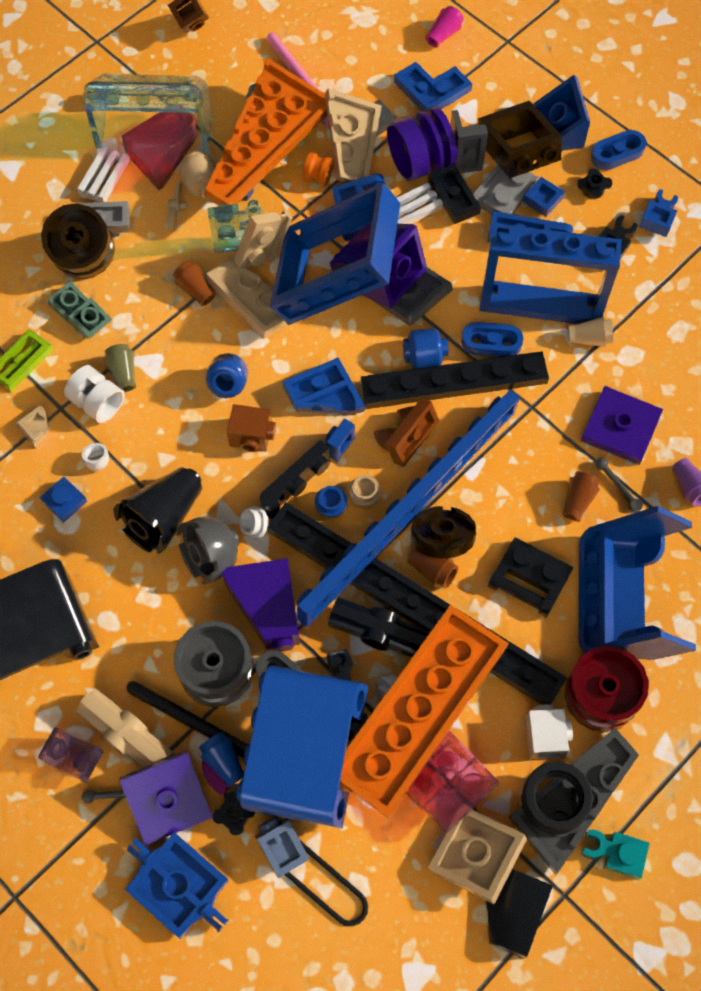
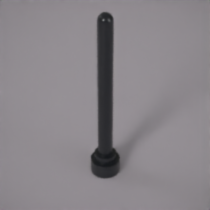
M131 681L127 684L126 689L129 694L210 739L216 734L223 732L226 738H231L236 754L244 758L245 749L248 745L244 741L136 681Z

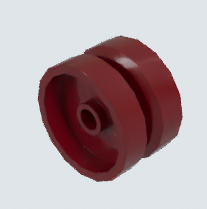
M605 645L592 648L579 658L565 683L564 698L569 712L578 723L593 731L610 732L614 728L618 730L624 727L640 711L648 697L649 679L644 666L635 655L621 647Z

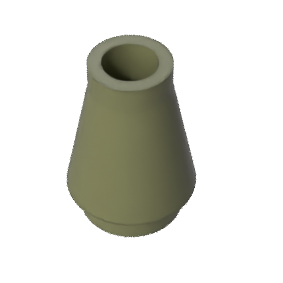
M117 344L108 347L105 350L104 362L116 385L124 392L134 390L136 388L134 352L130 350L127 344Z

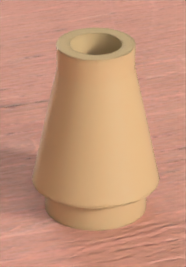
M600 317L580 324L569 325L570 344L578 343L606 347V344H612V319Z

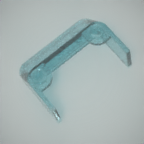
M104 73L97 75L85 85L83 103L96 148H102L106 111L197 113L203 151H209L212 110L208 84L202 78L195 75Z

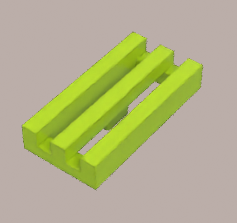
M28 329L0 357V372L14 359V362L2 374L0 373V385H4L8 391L12 392L53 351L52 345ZM32 340L35 341L24 353L21 352Z

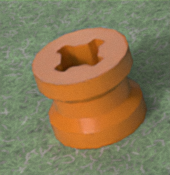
M310 152L304 164L303 180L308 182L315 180L318 181L319 185L327 186L332 175L334 159L328 156L321 158L318 157L317 153Z

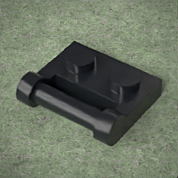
M514 537L487 587L494 591L502 590L538 609V614L547 618L574 567ZM509 573L548 595L546 598H543L505 578V576Z

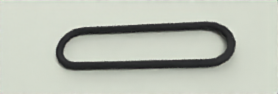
M300 840L306 853L359 897L362 901L363 912L356 920H345L290 872L284 875L339 923L345 926L359 925L368 914V903L365 896Z

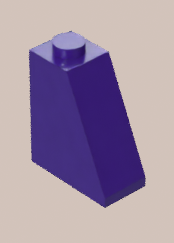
M288 558L227 567L222 572L224 584L265 648L284 652L293 649L294 645H300Z

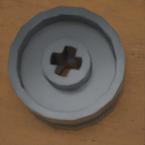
M220 621L202 622L188 629L178 641L174 652V667L186 694L194 701L209 707L227 706L240 699L248 690L254 675L253 660L245 637L235 627Z

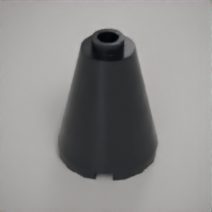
M180 467L120 500L113 508L116 521L120 518L123 520L126 527L122 531L133 543L149 553L156 549L157 554H161L171 542L179 525L182 524L201 493V477L193 469Z

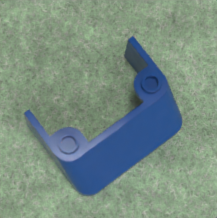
M655 506L589 527L585 530L579 541V646L584 652L607 645L621 647L635 655L637 659L656 660L696 651V644L666 633L661 628L653 625L645 627L644 567L660 560L665 550V536L691 529V521L660 506Z

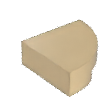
M41 404L15 422L18 429L35 448L42 444L48 434L49 420Z

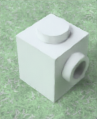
M553 705L535 706L533 710L528 712L525 718L529 760L565 758L569 752L568 741H572L573 738L571 720H566L564 709H554Z

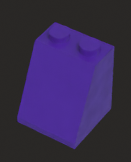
M372 223L364 225L345 247L329 262L332 271L367 256ZM397 224L389 284L362 296L391 309L427 270L416 225Z

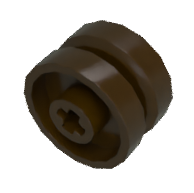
M78 203L63 205L54 210L44 222L41 232L43 249L55 266L67 276L77 279L94 278L104 272L112 262L115 253L114 236L101 215L91 207Z

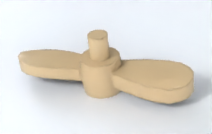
M181 182L176 183L174 197L168 200V229H175L177 212L188 208V204L181 203L180 200Z

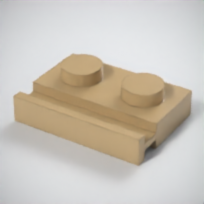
M283 210L282 214L279 215L276 212L250 216L234 258L239 269L264 264L266 259H269L271 262L275 261L293 219L287 210Z

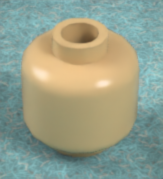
M200 152L191 153L182 160L179 176L191 195L206 198L205 188L216 164L210 155L201 154Z

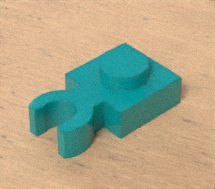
M591 829L586 832V837L596 840L598 848L594 851L584 848L581 852L582 856L587 859L604 857L606 858L604 869L637 880L642 878L650 845L649 842L618 832L612 833L611 841H609L598 830Z

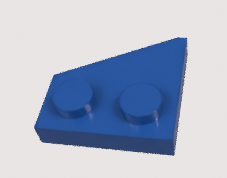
M339 357L282 381L283 388L296 412L361 413L365 411V404Z

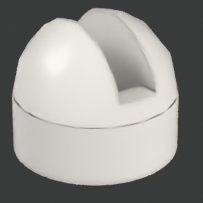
M101 443L89 444L82 451L83 461L88 469L92 471H101L109 463L107 448Z

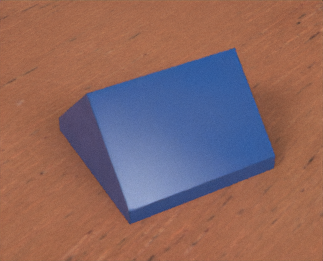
M573 74L533 103L540 113L561 134L562 151L584 148L590 125L578 77Z

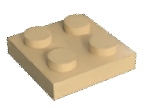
M461 804L428 869L431 873L495 904L527 838L525 834Z

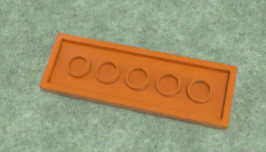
M450 605L346 748L340 784L386 818H389L504 653L509 643Z

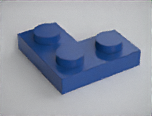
M417 62L394 74V83L421 111H426V109L433 106L443 109L472 91L473 83L456 66L434 79Z

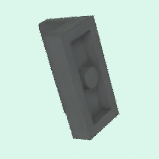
M452 110L450 125L456 139L458 151L455 166L460 174L482 171L488 137L486 124L462 127L458 110Z

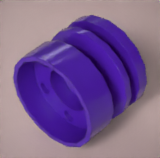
M438 106L430 107L426 111L417 112L414 120L407 116L388 123L387 141L397 170L406 181H413L428 175L430 168L437 171L442 169L443 166L447 167L456 163L458 153L456 139L448 118Z

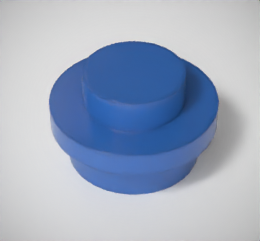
M327 486L317 493L315 507L322 516L334 518L345 511L347 497L340 488Z

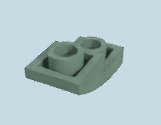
M71 281L48 298V304L65 321L89 340L112 321V318L92 298L88 299Z

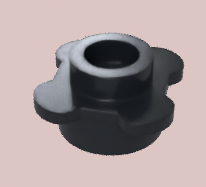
M598 169L588 170V175L585 178L579 179L577 183L582 193L590 199L601 198L604 195L605 189L612 187V180L605 178Z
M229 792L225 795V802L220 809H216L213 812V820L216 824H223L232 835H240L244 831V826L249 818L254 817L255 812L242 809L240 801L237 800V793ZM233 810L237 811V816L235 817L231 816Z

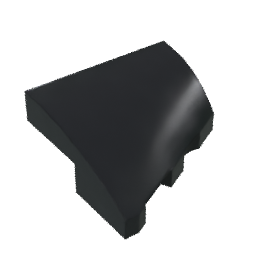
M512 869L495 904L485 900L486 910L488 911L489 944L522 959L527 958L553 885Z

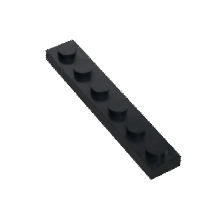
M543 351L361 376V387L365 409L414 403L418 402L421 398L436 400L548 384L549 375Z

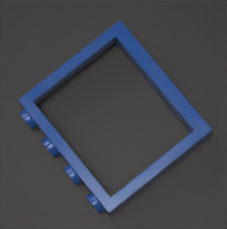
M384 183L289 226L283 240L270 302V308L288 325L389 284L400 202ZM372 222L367 256L303 284L310 249ZM300 229V235H298L295 231Z
M493 223L479 311L580 324L603 317L620 267L622 239ZM498 232H508V234L499 233L498 235ZM499 256L605 270L598 294L494 281Z

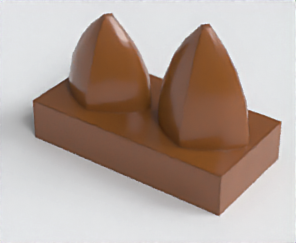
M421 398L415 406L397 410V418L401 423L398 428L374 431L377 443L390 453L395 464L405 467L439 422L432 402Z

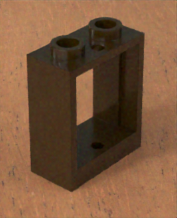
M530 100L478 118V125L486 124L488 132L486 151L509 179L562 160L561 134ZM528 132H532L537 140L511 148L505 141Z

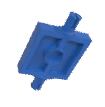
M174 832L161 847L153 852L146 848L137 838L132 844L142 853H139L131 845L128 846L126 851L142 864L137 876L125 890L180 940L193 924L202 920V918L215 928L218 933L223 927L213 917H216L226 926L229 919L225 918L213 905L217 895L227 885L229 879Z

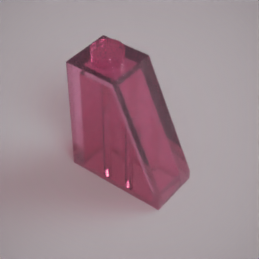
M177 101L121 136L125 153L129 154L132 162L158 190L165 186L197 139L195 126L197 120L190 109L185 110Z

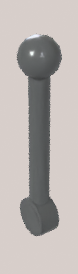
M598 458L595 462L596 467L605 472L628 500L629 509L634 513L639 512L643 507L642 501L637 498L634 499L608 467V461L605 458Z
M88 789L82 793L83 802L88 804L92 803L95 799L126 797L123 790L94 792Z

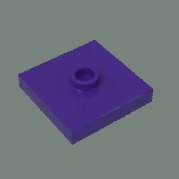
M604 386L581 442L640 465L663 409Z
M187 750L119 777L145 846L171 836L174 832L178 833L213 818Z

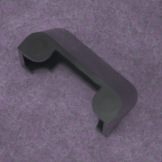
M59 559L46 560L0 579V680L62 653L67 658L73 657L74 660H81L91 655L92 650L99 648L73 581L62 561Z

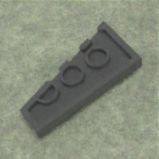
M616 728L571 764L584 773L591 785L593 794L591 812L578 828L567 834L559 835L542 832L529 822L523 812L522 805L508 817L519 832L525 834L528 843L555 875L558 874L565 861L639 756ZM555 777L535 795L540 811L547 817L555 820L571 816L577 808V792L573 785L563 778Z

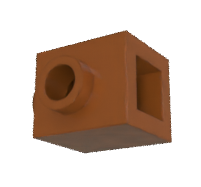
M233 404L227 428L229 446L239 447L246 452L267 451L268 441H274L276 433V422H273L271 419V410Z

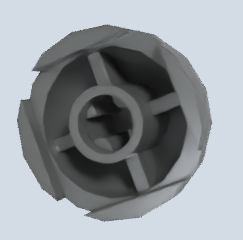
M202 516L179 525L177 536L183 534L184 543L179 544L181 555L190 573L195 578L201 575L204 579L201 582L202 584H209L223 577L222 572L227 567L235 565L238 556L237 546H239V538L235 530L229 528L223 521L211 516Z

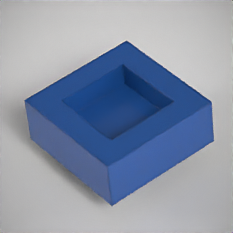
M541 176L524 194L523 202L547 217L563 200L565 191Z
M345 418L338 427L333 426L325 438L326 444L330 447V458L336 462L339 461L355 439V424Z
M62 477L40 497L42 503L63 523L88 502L86 497L65 477Z

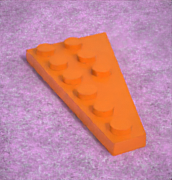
M267 58L264 63V69L255 82V88L251 96L248 97L237 120L234 133L224 148V154L220 162L217 163L205 188V197L227 212L231 211L328 115L325 93Z

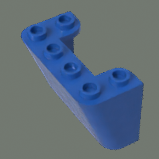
M270 666L266 672H263L259 679L260 698L258 707L254 709L251 718L253 728L251 743L247 745L244 753V762L246 764L244 778L239 782L237 788V800L240 801L242 809L343 829L349 792L339 790L351 720H363L369 686L361 682L277 666Z

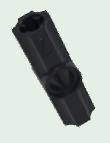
M340 597L334 603L328 620V626L359 637L365 645L380 651H388L390 649L411 658L430 634L428 630L401 621L398 615L380 607L369 609Z

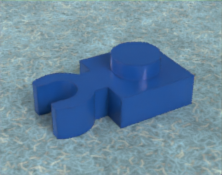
M660 189L654 200L649 201L639 227L667 237L677 210L674 208L678 201V196L674 195L672 200H666L662 197L664 190Z

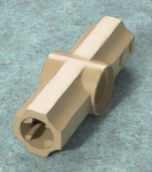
M96 688L82 698L78 708L75 710L77 714L103 734L102 738L123 756L128 755L141 768L175 755L174 752L147 731L148 728L136 716L126 709L124 711L120 709L111 699Z

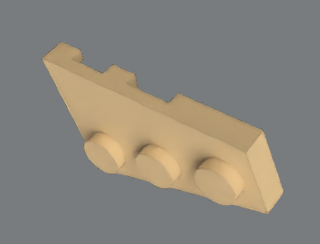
M328 88L325 92L336 179L337 181L348 183L367 177L370 173L382 105Z
M231 260L206 273L207 283L263 339L287 325L270 308L274 287L261 281L259 275L246 268L239 269L237 264Z

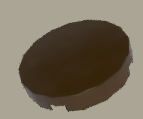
M435 506L423 510L414 517L411 527V540L417 550L427 556L439 559L454 558L465 554L473 547L476 540V524L469 514L458 508L451 507L450 511L443 510V506Z

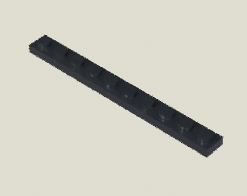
M287 502L284 503L267 526V531L326 569L331 565L336 567L343 560L342 555L345 550L352 544ZM374 558L350 583L414 625L430 632L450 606L446 601L377 558ZM490 630L509 643L490 673L539 704L551 705L568 677Z

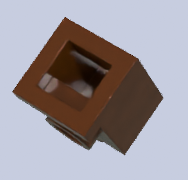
M174 0L168 4L180 28L187 33L199 30L204 26V21L210 18L200 0Z

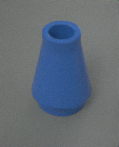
M223 732L216 734L199 746L202 752L200 757L225 782L228 788L244 778V772L230 737L226 738Z

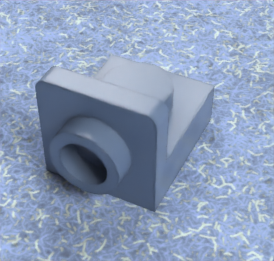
M278 816L259 826L261 832L256 834L255 838L277 878L310 860L288 819L279 820Z

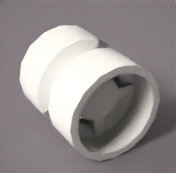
M89 365L79 368L67 381L64 389L65 398L77 407L83 408L84 412L98 423L110 420L122 406L125 393L113 382L105 380V377Z

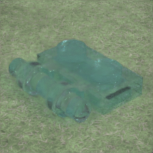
M250 200L245 211H239L238 204L219 205L208 208L214 253L238 250L246 227L242 226H247L250 216L263 214L258 201Z

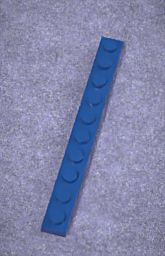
M509 390L502 398L498 396L492 401L488 407L487 414L483 418L478 416L473 420L468 428V433L463 438L458 436L449 446L448 453L442 459L437 457L429 466L428 473L422 479L417 478L411 483L407 489V495L401 501L398 499L393 501L386 510V516L380 522L374 521L365 531L364 538L358 544L352 543L342 555L343 560L336 567L333 565L328 567L321 575L320 583L313 590L309 588L303 592L297 601V620L308 627L515 414L520 396Z

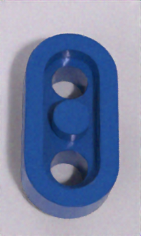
M626 130L600 140L593 146L591 161L599 169L610 170L639 159L644 153L647 143L646 138L636 130Z
M484 322L468 324L462 332L461 339L462 346L467 352L475 355L495 357L517 355L521 351L524 341L520 329L513 325ZM478 339L481 343H474L472 340ZM508 342L511 346H504L502 343Z

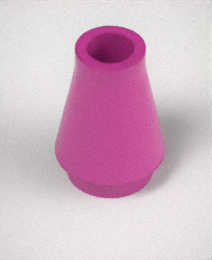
M453 6L441 9L432 28L425 36L426 41L432 47L438 48L441 43L459 31L464 22L461 12Z

